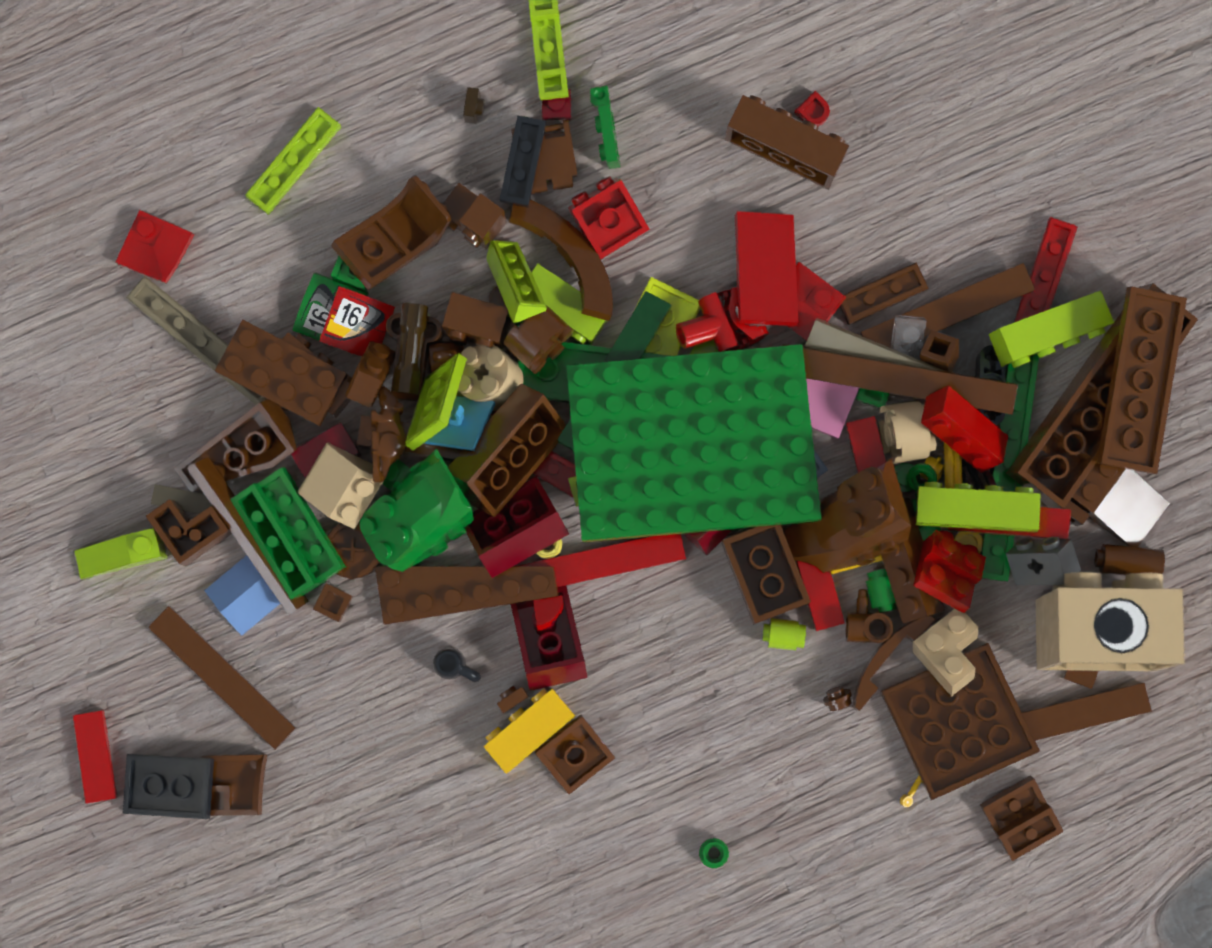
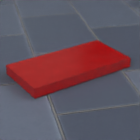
M737 211L735 214L738 322L741 324L796 326L798 324L794 214Z

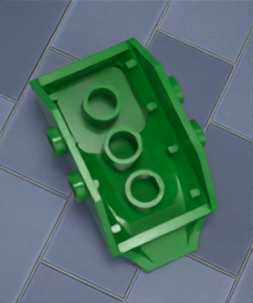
M437 449L424 461L410 468L411 473L407 477L393 484L394 489L388 495L380 497L365 511L360 519L361 532L375 557L381 564L387 565L391 569L403 572L432 555L437 556L448 549L447 544L451 540H455L465 534V528L474 520L470 504Z

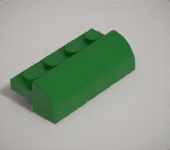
M281 467L259 483H253L230 500L292 600L323 585L327 579L346 566L306 500L298 494L299 489L286 467Z

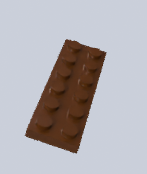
M1132 286L1127 287L1097 464L1148 474H1158L1187 298Z

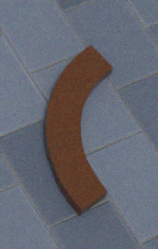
M530 199L529 208L512 205L509 223L530 230L541 238L545 236L557 246V251L563 256L569 266L574 268L579 279L578 285L582 301L581 314L610 321L613 310V298L609 277L599 255L590 242L569 221L540 203Z

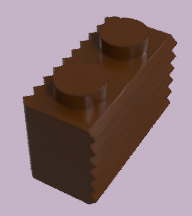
M374 341L369 342L354 372L345 396L368 408L372 407L395 359V351L384 344Z

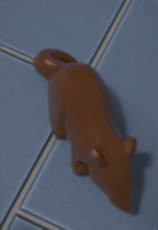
M385 386L381 387L378 394L381 407L380 413L378 414L376 410H371L370 415L371 426L376 427V430L372 431L371 436L373 482L381 483L385 480L391 464L397 461L406 449V435L401 426L400 418L403 414L404 405L399 403L396 396Z

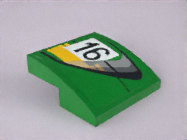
M314 273L305 292L292 331L320 340L339 286L368 296L369 292Z

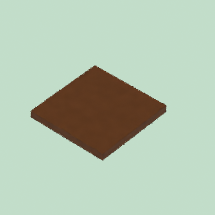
M989 643L963 654L976 668L975 677L953 696L945 690L929 670L880 691L930 800H934L1040 752Z

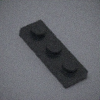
M517 115L499 199L501 203L529 208L547 124L546 121Z

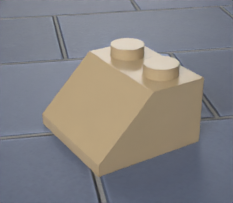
M326 443L300 486L298 494L327 517L355 529L383 482H373L372 463Z

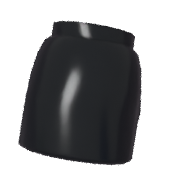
M443 648L434 656L433 668L441 678L450 680L462 675L473 682H478L481 679L479 672L466 667V658L456 648Z

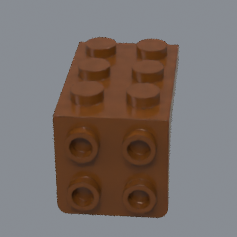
M414 175L409 178L403 190L387 206L335 239L331 247L367 290H370L436 246L449 225L451 216L447 207L440 203L431 193L429 186Z

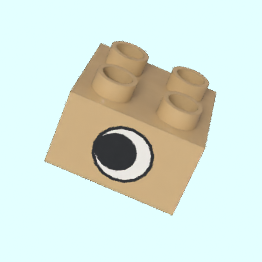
M1100 573L1064 574V585H1052L1051 592L1035 599L1037 670L1155 672L1185 664L1183 589H1163V574L1125 575V580L1112 581V588H1102Z

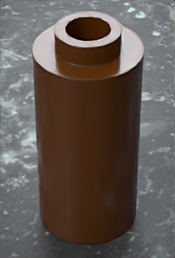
M1102 544L1101 549H1096L1094 565L1099 567L1100 573L1124 576L1134 573L1163 574L1165 553L1162 549Z

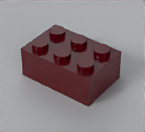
M537 476L525 482L495 518L478 509L473 512L474 520L465 528L467 536L491 578L569 535L567 528Z

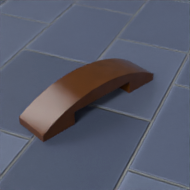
M930 615L904 625L876 649L865 665L856 685L852 705L856 711H861L878 690V687L870 679L904 637L908 638L911 642L915 641L927 630L935 618Z

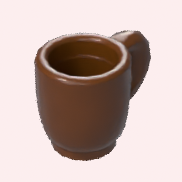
M455 342L429 343L428 362L430 374L454 355L461 354L464 350L463 344L459 345Z

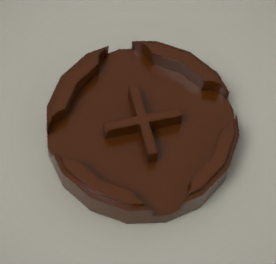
M358 522L355 529L340 523L333 527L327 535L346 566L336 573L337 575L348 579L363 578L372 573L375 567L379 565L380 562L375 557L361 532L360 522Z

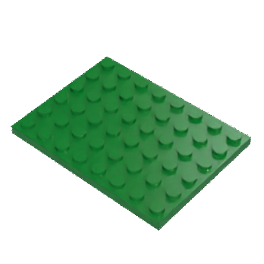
M802 344L566 366L582 543L821 521Z

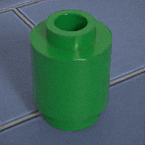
M886 569L867 573L868 580L865 582L871 608H878L879 613L895 610L896 600Z

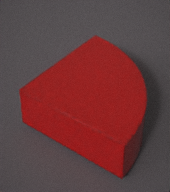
M563 596L533 600L537 630H543L551 626V623L562 613L564 605Z

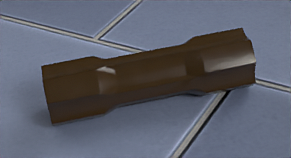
M402 304L401 332L397 366L394 371L393 392L418 395L422 345L428 315V307L426 305Z

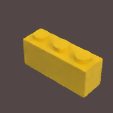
M543 688L531 698L534 704L524 711L521 707L508 718L511 724L504 730H501L498 726L485 737L488 743L483 747L506 774L576 716L553 688L549 692Z

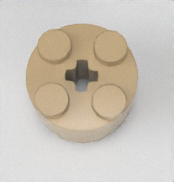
M477 345L467 347L462 351L461 355L466 357L467 360L458 391L466 398L475 402L494 401L493 411H497L516 388L523 384L524 377L521 368H519L517 362L494 345L493 348Z
M918 400L885 405L880 408L879 413H884V420L879 421L880 439L884 454L890 453L893 464L927 459L930 451L936 450L934 434L930 433V430L921 423L925 404L922 405Z

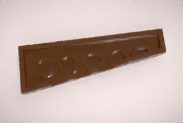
M375 567L384 625L559 596L554 567H511L491 578L485 567H410L403 572L391 569L390 567Z

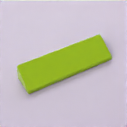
M490 241L486 260L512 321L520 322L545 312L547 306L518 242Z

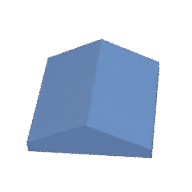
M247 555L204 590L220 613L242 636L281 604Z

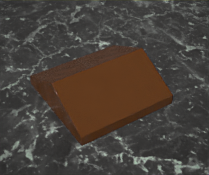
M579 715L534 751L569 795L615 759V756L582 715Z

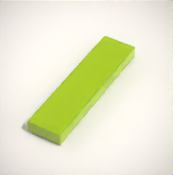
M317 107L248 190L245 197L269 215L342 127L341 124Z

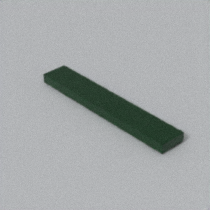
M645 291L604 362L641 359L670 311L671 304ZM570 418L557 441L574 451Z

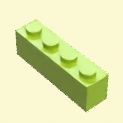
M1100 290L1001 327L988 335L1001 367L1012 363L1013 367L1016 368L1030 362L1029 356L1038 354V357L1042 358L1055 353V346L1063 344L1064 349L1081 343L1079 337L1088 335L1089 339L1105 334L1104 328L1113 324L1114 321Z
M925 482L924 487H918L916 525L1019 532H1037L1039 530L1041 493H1033V488L1016 487L1015 492L1003 491L1002 486L988 485L985 486V490H973V485L955 484L954 488H942L943 483Z

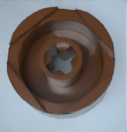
M547 306L545 312L525 319L518 328L514 325L506 336L504 345L529 370L536 374L543 368L549 357L554 360L562 353L565 348L562 343L573 334L574 329Z

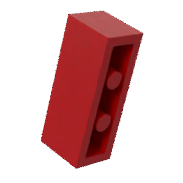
M949 385L926 397L921 423L980 473L1003 463L1008 440L1006 433Z

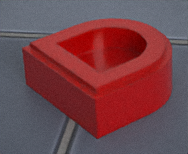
M815 90L795 109L794 113L802 121H809L816 126H821L828 119L830 108L827 101Z

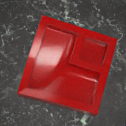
M139 210L115 263L167 284L184 257L194 234Z
M798 262L796 265L798 324L788 327L807 341L816 318L828 322L846 299V296L801 262Z

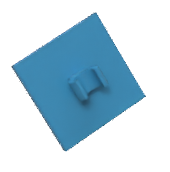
M456 396L448 425L423 444L474 451L494 409L495 402H475L466 397Z

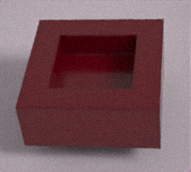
M568 89L569 97L542 100V120H571V89Z

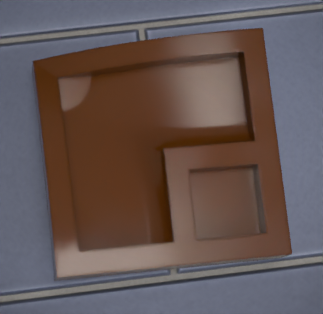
M267 754L201 756V758L214 759L210 816L262 815L263 783Z

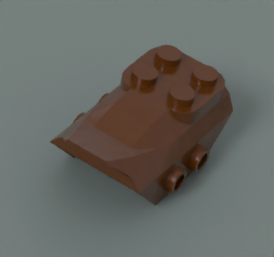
M892 459L877 468L869 467L841 483L835 492L821 499V521L793 523L785 529L787 542L794 560L812 564L823 573L856 565H868L875 561V557L897 550L899 544L908 540L911 523Z

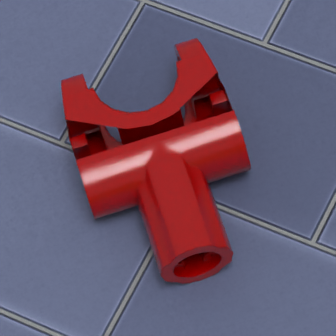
M737 287L704 296L698 301L703 316L676 324V335L684 349L714 340L718 352L741 350L756 344L769 335L766 326L757 327V325L750 326L738 322L735 310L738 306ZM739 327L745 333L740 334L736 332V330Z

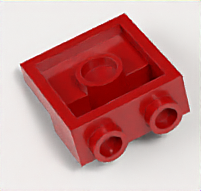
M611 176L596 183L598 189L592 193L587 194L584 191L571 199L573 204L567 207L581 232L584 233L600 259H603L650 230L622 180L617 177L612 179Z
M935 530L923 542L913 586L965 613L971 606L975 585L982 580L986 557L979 554L978 548L974 545H963L954 540L952 533Z

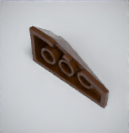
M268 399L262 401L174 469L189 490L193 492L199 490L200 487L187 468L209 457L225 481L272 468L297 450L291 421L278 404Z

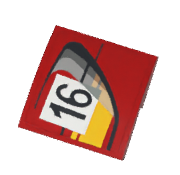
M339 286L319 341L362 357L369 342L383 343L387 332L386 322L393 315L395 307Z

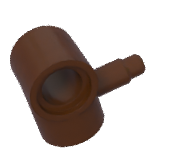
M867 589L858 590L856 613L847 612L846 642L882 643L888 640L893 633V624L888 616L882 613H868L869 598ZM873 620H879L884 625V632L879 637L873 636L869 631V625Z

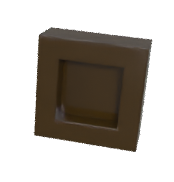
M467 87L463 112L465 123L476 124L477 117L483 116L485 99L481 98L480 91L477 88Z

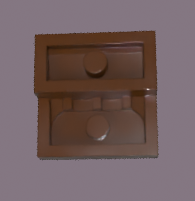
M1031 775L979 804L1012 861L1064 832L1051 806L1047 804L1040 788Z

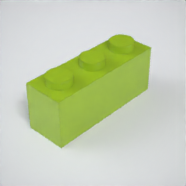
M537 264L531 273L545 304L574 329L573 334L570 336L572 339L582 345L585 341L592 345L608 321L581 314L582 301L580 291Z

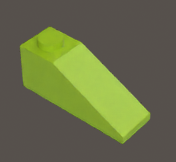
M154 528L126 534L74 551L80 579L168 559L164 542Z

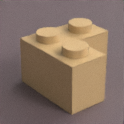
M956 609L952 610L913 641V653L951 696L975 677L976 668L961 651L978 638L979 629L966 613Z

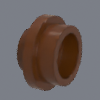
M843 686L828 690L826 692L827 696L823 698L824 705L828 706L830 711L844 709L852 703L850 698L852 696L851 690L844 689Z

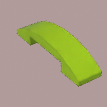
M528 0L540 100L569 97L558 0Z

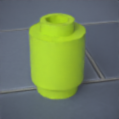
M770 618L769 624H764L762 641L768 642V648L786 650L804 648L806 625L799 624V621Z

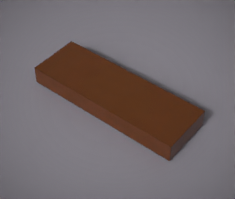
M916 262L844 294L846 299L840 305V309L847 324L850 325L925 292L929 288Z

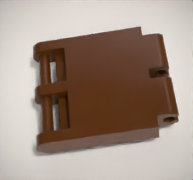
M568 119L562 120L563 123L546 126L545 132L564 129V132L544 135L532 194L548 192L546 182L552 181L553 190L574 187L572 178L578 177ZM515 128L511 129L512 138H513V134H514V129H515Z

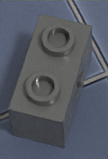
M1025 537L1016 541L1015 545L1006 553L1016 585H1064V574L1079 573L1081 571L1072 539L1049 537L1033 540L1031 537Z

